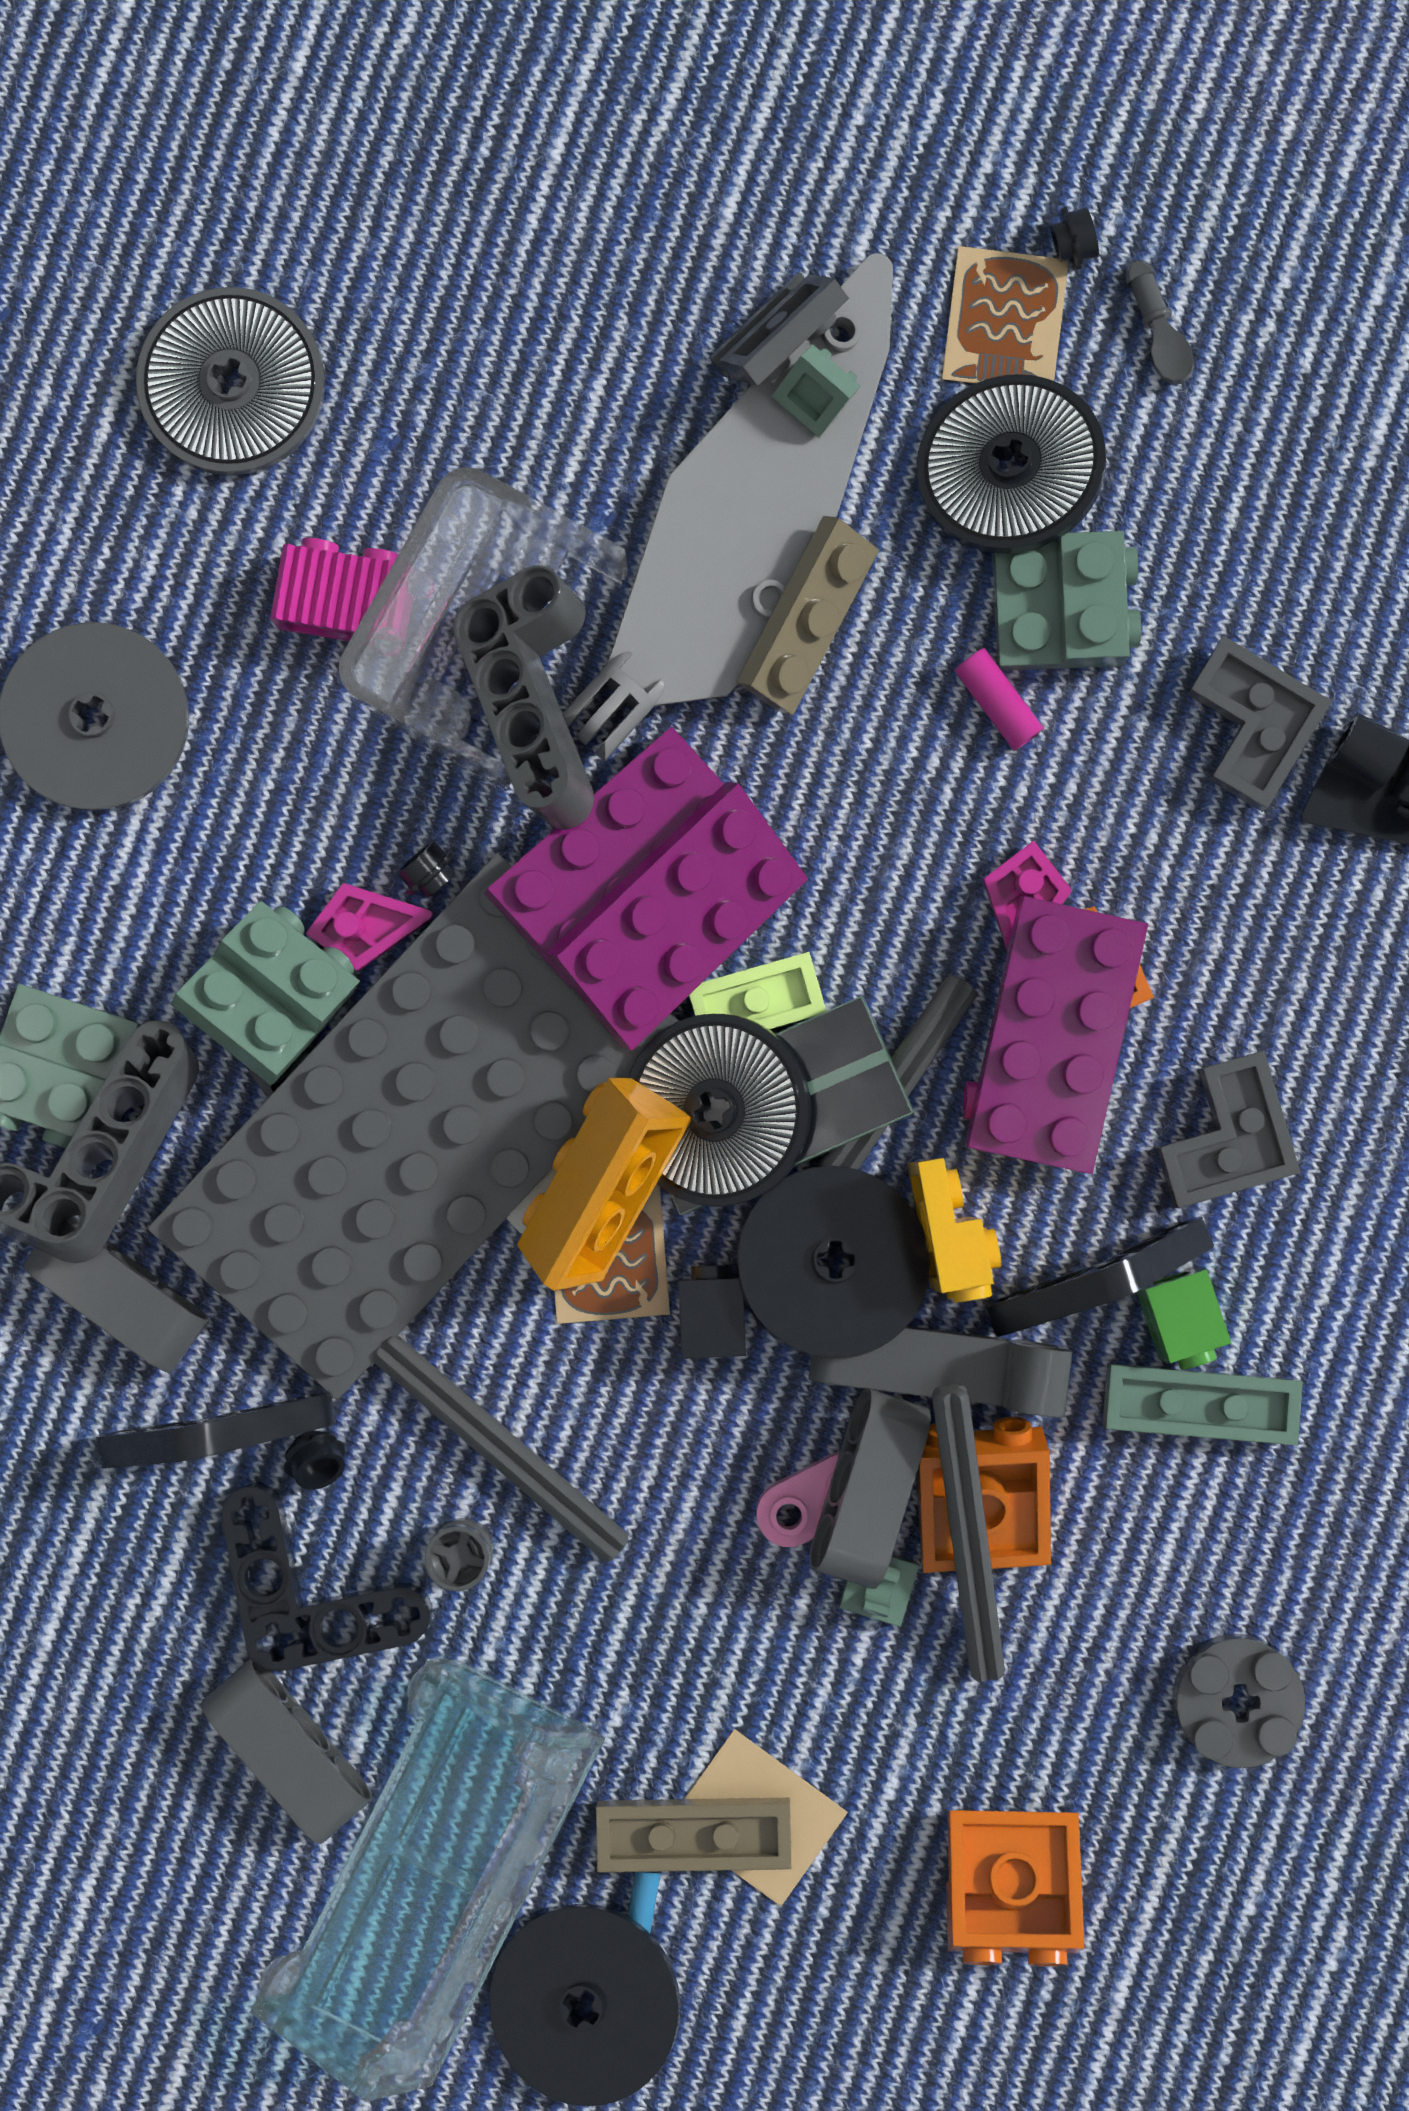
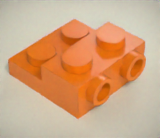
M1020 1417L998 1419L993 1423V1429L974 1431L991 1568L1051 1565L1050 1450L1042 1426L1032 1427L1028 1420ZM936 1423L930 1426L916 1474V1493L919 1503L920 1557L923 1573L956 1571Z
M950 1810L947 1814L949 1881L946 1883L948 1951H963V1964L1001 1965L1002 1952L1028 1953V1965L1067 1966V1953L1077 1954L1084 1949L1079 1813Z

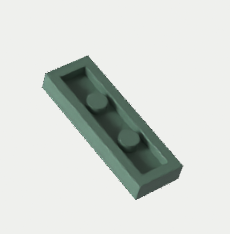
M1107 1363L1102 1427L1111 1430L1298 1446L1303 1381L1287 1378Z

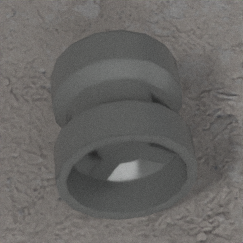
M457 1518L445 1523L437 1530L425 1551L424 1563L430 1578L436 1585L449 1591L460 1592L474 1587L482 1580L493 1560L494 1544L491 1534L484 1525L473 1519Z

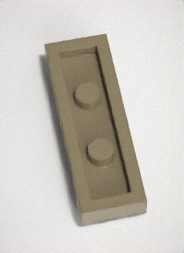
M823 515L746 662L737 683L776 711L794 715L879 549L840 518Z
M790 1797L607 1800L597 1802V1872L791 1869Z

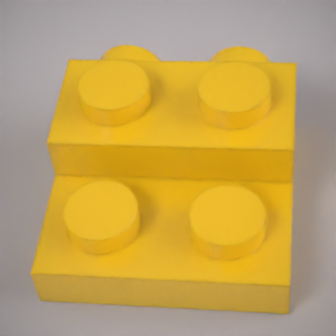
M944 1158L907 1163L916 1215L927 1239L926 1246L930 1259L928 1280L930 1288L940 1293H946L947 1299H953L954 1303L993 1296L991 1284H994L991 1269L1001 1267L997 1236L994 1229L987 1230L986 1227H983L982 1218L962 1217L955 1219L953 1209L963 1208L964 1206L957 1169H946Z

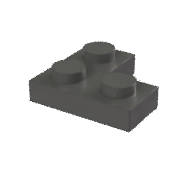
M1223 636L1218 641L1187 692V695L1240 726L1208 780L1261 812L1268 809L1332 701Z
M1265 1051L1198 1069L1216 1130L1156 1147L1174 1208L1186 1207L1301 1173Z

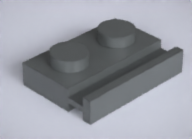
M797 272L728 338L709 359L723 377L727 378L731 375L734 380L755 386L767 384L778 378L789 367L791 363L789 356L806 340L810 341L818 338L834 324L836 320L834 313L849 297L835 278L811 274L804 277L802 273Z

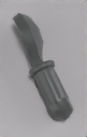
M1134 260L1128 265L1125 278L1127 287H1131L1143 316L1142 325L1145 328H1152L1154 331L1150 353L1153 367L1163 381L1172 385L1183 384L1191 378L1195 368L1192 349L1185 336L1167 322L1172 316V311L1169 307H1166L1154 278L1156 273L1153 267L1144 260Z

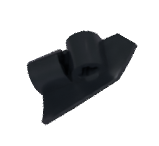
M1357 712L1343 730L1302 810L1300 815L1301 821L1307 824L1409 845V739Z

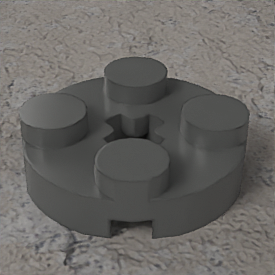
M1222 1635L1212 1638L1198 1647L1197 1650L1199 1652L1190 1658L1186 1667L1182 1665L1176 1675L1173 1685L1172 1702L1179 1727L1199 1753L1220 1765L1232 1768L1257 1767L1270 1762L1277 1756L1289 1753L1297 1743V1733L1302 1726L1305 1714L1303 1685L1289 1660L1268 1644L1249 1635ZM1238 1684L1244 1685L1248 1695L1255 1696L1254 1705L1247 1708L1246 1715L1242 1717H1236L1231 1709L1223 1708L1222 1706L1223 1698L1233 1696L1234 1685Z

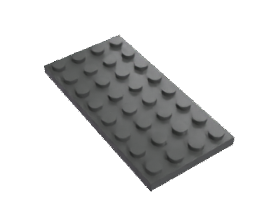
M498 853L493 856L147 1228L326 1391L331 1392V1395L336 1400H339L374 1362L373 1356L376 1350L382 1347L381 1344L390 1336L397 1337L552 1169L554 1159L561 1147L569 1139L576 1138L586 1119V1116L583 1115V1108L591 1092L600 1083H606L608 1078H628L633 1065L647 1044L664 1029L679 1022L670 1013L634 1050L631 1051L621 1047L573 987L570 989L484 895L486 889L512 867Z

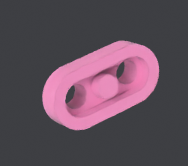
M840 1451L771 1484L763 1491L757 1503L756 1516L761 1532L769 1541L782 1547H796L814 1538ZM785 1504H793L801 1511L799 1521L792 1526H784L776 1518L778 1509Z

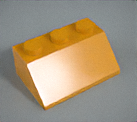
M608 1078L606 1083H600L591 1092L583 1108V1115L586 1116V1119L576 1138L569 1139L561 1147L554 1159L552 1168L556 1174L545 1193H540L531 1202L524 1214L522 1223L526 1226V1229L517 1246L542 1283L553 1291L603 1281L692 1121L690 1114L632 1078Z

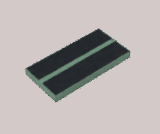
M859 996L776 1034L797 1058L805 1074L810 1092L811 1122L809 1134L795 1166L915 1114L863 996ZM710 1094L708 1097L711 1106L703 1111L706 1121L718 1120L721 1126H723L722 1114L730 1109L727 1099L715 1100L712 1094ZM671 1195L679 1216L704 1207L683 1201Z

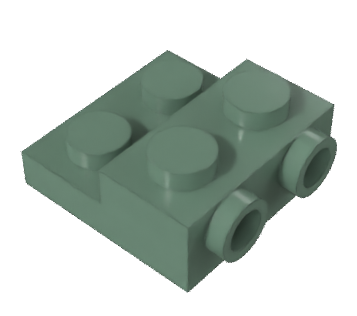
M1124 531L1067 533L1052 543L1030 551L1006 554L992 553L997 665L1001 671L1122 667L1130 657V648H1138L1140 646V612L1138 609L1128 610L1127 586L1137 584L1138 553L1136 547H1125Z
M260 901L221 940L216 953L175 993L171 1006L272 1086L345 1007L360 980L352 975L354 972L353 964L343 952L330 946L321 950L303 935L305 931L303 923L295 913L281 906L272 910Z
M18 983L0 1034V1127L19 1131L22 1121H26L46 1128L42 1137L43 1141L67 1148L128 1039L142 1024Z

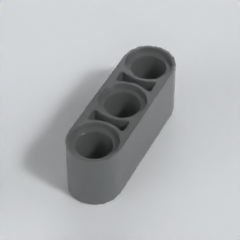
M73 1216L66 1219L59 1228L58 1236L68 1235L73 1232L80 1221ZM106 1241L104 1247L95 1257L86 1262H65L34 1248L22 1264L24 1270L39 1283L146 1362L166 1373H171L210 1320L193 1303L109 1241Z
M870 1388L864 1389L859 1395L848 1423L813 1538L809 1559L810 1568L813 1571L870 1589H876L881 1584L891 1561L927 1441L931 1421L930 1410L927 1407Z
M251 1659L202 1700V1710L214 1729L296 1825L314 1842L318 1844L324 1843L372 1801L370 1789L356 1769L271 1671L258 1667Z

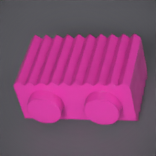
M302 538L301 546L283 544L270 619L278 630L402 650L410 600L412 598V588L414 586V575L409 565L401 562V556L392 551L365 548L363 556L358 557L353 554L340 553L339 546L333 542L318 538Z

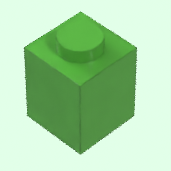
M1193 1267L1160 1278L1137 1291L1158 1359L1168 1363L1178 1361L1181 1370L1194 1368L1216 1360L1217 1356L1214 1349L1232 1344L1207 1269Z

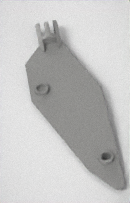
M880 253L871 254L861 263L841 286L849 299L834 313L836 315L834 324L818 338L810 341L806 340L789 356L791 363L778 378L767 384L751 385L670 474L609 662L562 713L567 727H569L588 708L605 686L613 692L576 736L583 744L587 745L624 703L633 709L596 751L595 754L604 762L654 706L728 696L738 684L737 680L823 515L837 517L890 348L893 265L887 256ZM833 327L845 329L849 334L850 340L847 342L835 340L830 329ZM812 344L819 350L827 349L832 353L829 359L846 374L850 371L856 374V382L860 385L854 396L820 438L772 397L800 356Z

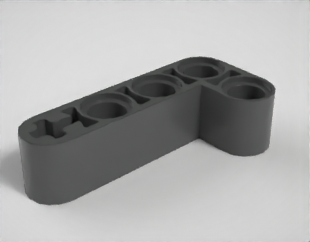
M534 565L523 569L469 600L457 613L453 628L457 644L516 795L525 806L556 829L568 830L577 827L587 819L593 808L594 794L540 656L569 641L578 634L584 624L586 611L580 597L554 570L543 565ZM517 682L516 686L511 691H509L511 686ZM539 732L536 740L528 745L531 738ZM552 775L556 779L552 782L547 776Z
M155 1020L144 1023L132 1033L49 1178L16 1164H0V1230L3 1233L70 1263L86 1262L100 1252L197 1080L199 1060L176 1026L167 1021ZM135 1105H145L143 1112L136 1119L129 1122H121L123 1114L129 1108ZM104 1160H113L111 1168L105 1175L89 1179L92 1169L98 1163ZM25 1191L23 1199L18 1206L8 1211H2L4 1203L9 1196L16 1192ZM72 1216H81L79 1225L73 1232L68 1235L58 1236L59 1228L66 1219Z
M907 1326L893 1340L881 1348L862 1356L834 1360L811 1357L808 1379L826 1384L864 1389L870 1388L873 1390L932 1397V1392L936 1387L949 1386L956 1383L966 1387L970 1402L1003 1406L1007 1410L1019 1413L1060 1418L1065 1417L1072 1351L1062 1346Z

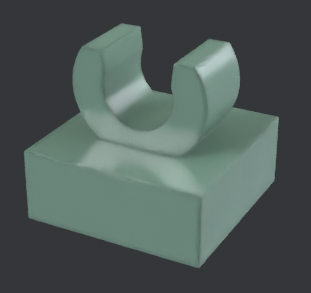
M812 344L800 356L772 397L820 438L854 396L860 385L856 382V374L852 371L846 374L829 359L832 353L827 349L819 350Z
M892 1554L886 1575L876 1589L845 1581L838 1603L839 1608L901 1627L918 1572V1562Z

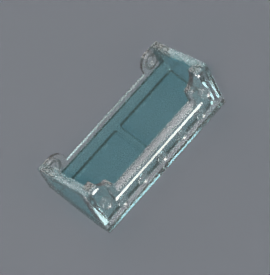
M428 1658L425 1665L410 1680L407 1688V1697L409 1698L407 1709L409 1715L418 1721L303 1950L294 1951L287 1956H278L267 1966L259 1983L261 1991L250 2011L251 2014L365 2102L433 2085L605 1740L604 1736L587 1725L460 1660Z

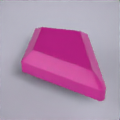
M1032 841L982 880L1007 951L1020 896L1064 904L1072 892V889L1035 841Z
M343 883L306 934L324 948L330 946L343 952L352 962L354 969L359 972L434 918V914L430 910Z

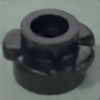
M1063 207L1060 210L1061 222L1050 225L1054 249L1059 262L1070 259L1072 266L1079 270L1082 268L1081 265L1084 261L1099 257L1095 227L1087 207L1068 212L1067 207Z
M433 840L411 857L396 873L408 886L405 893L410 896L420 890L428 898L447 883L455 874L448 866L454 858L452 850L445 853Z
M317 1430L305 1432L299 1435L285 1453L287 1461L284 1463V1470L289 1477L296 1480V1483L301 1488L308 1490L324 1488L334 1483L342 1475L345 1469L343 1459L345 1446L342 1441L337 1440L333 1433Z

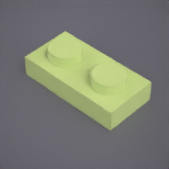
M810 952L702 982L689 995L695 1016L703 1014L736 1015L755 1021L769 1030L808 1020L826 1012Z

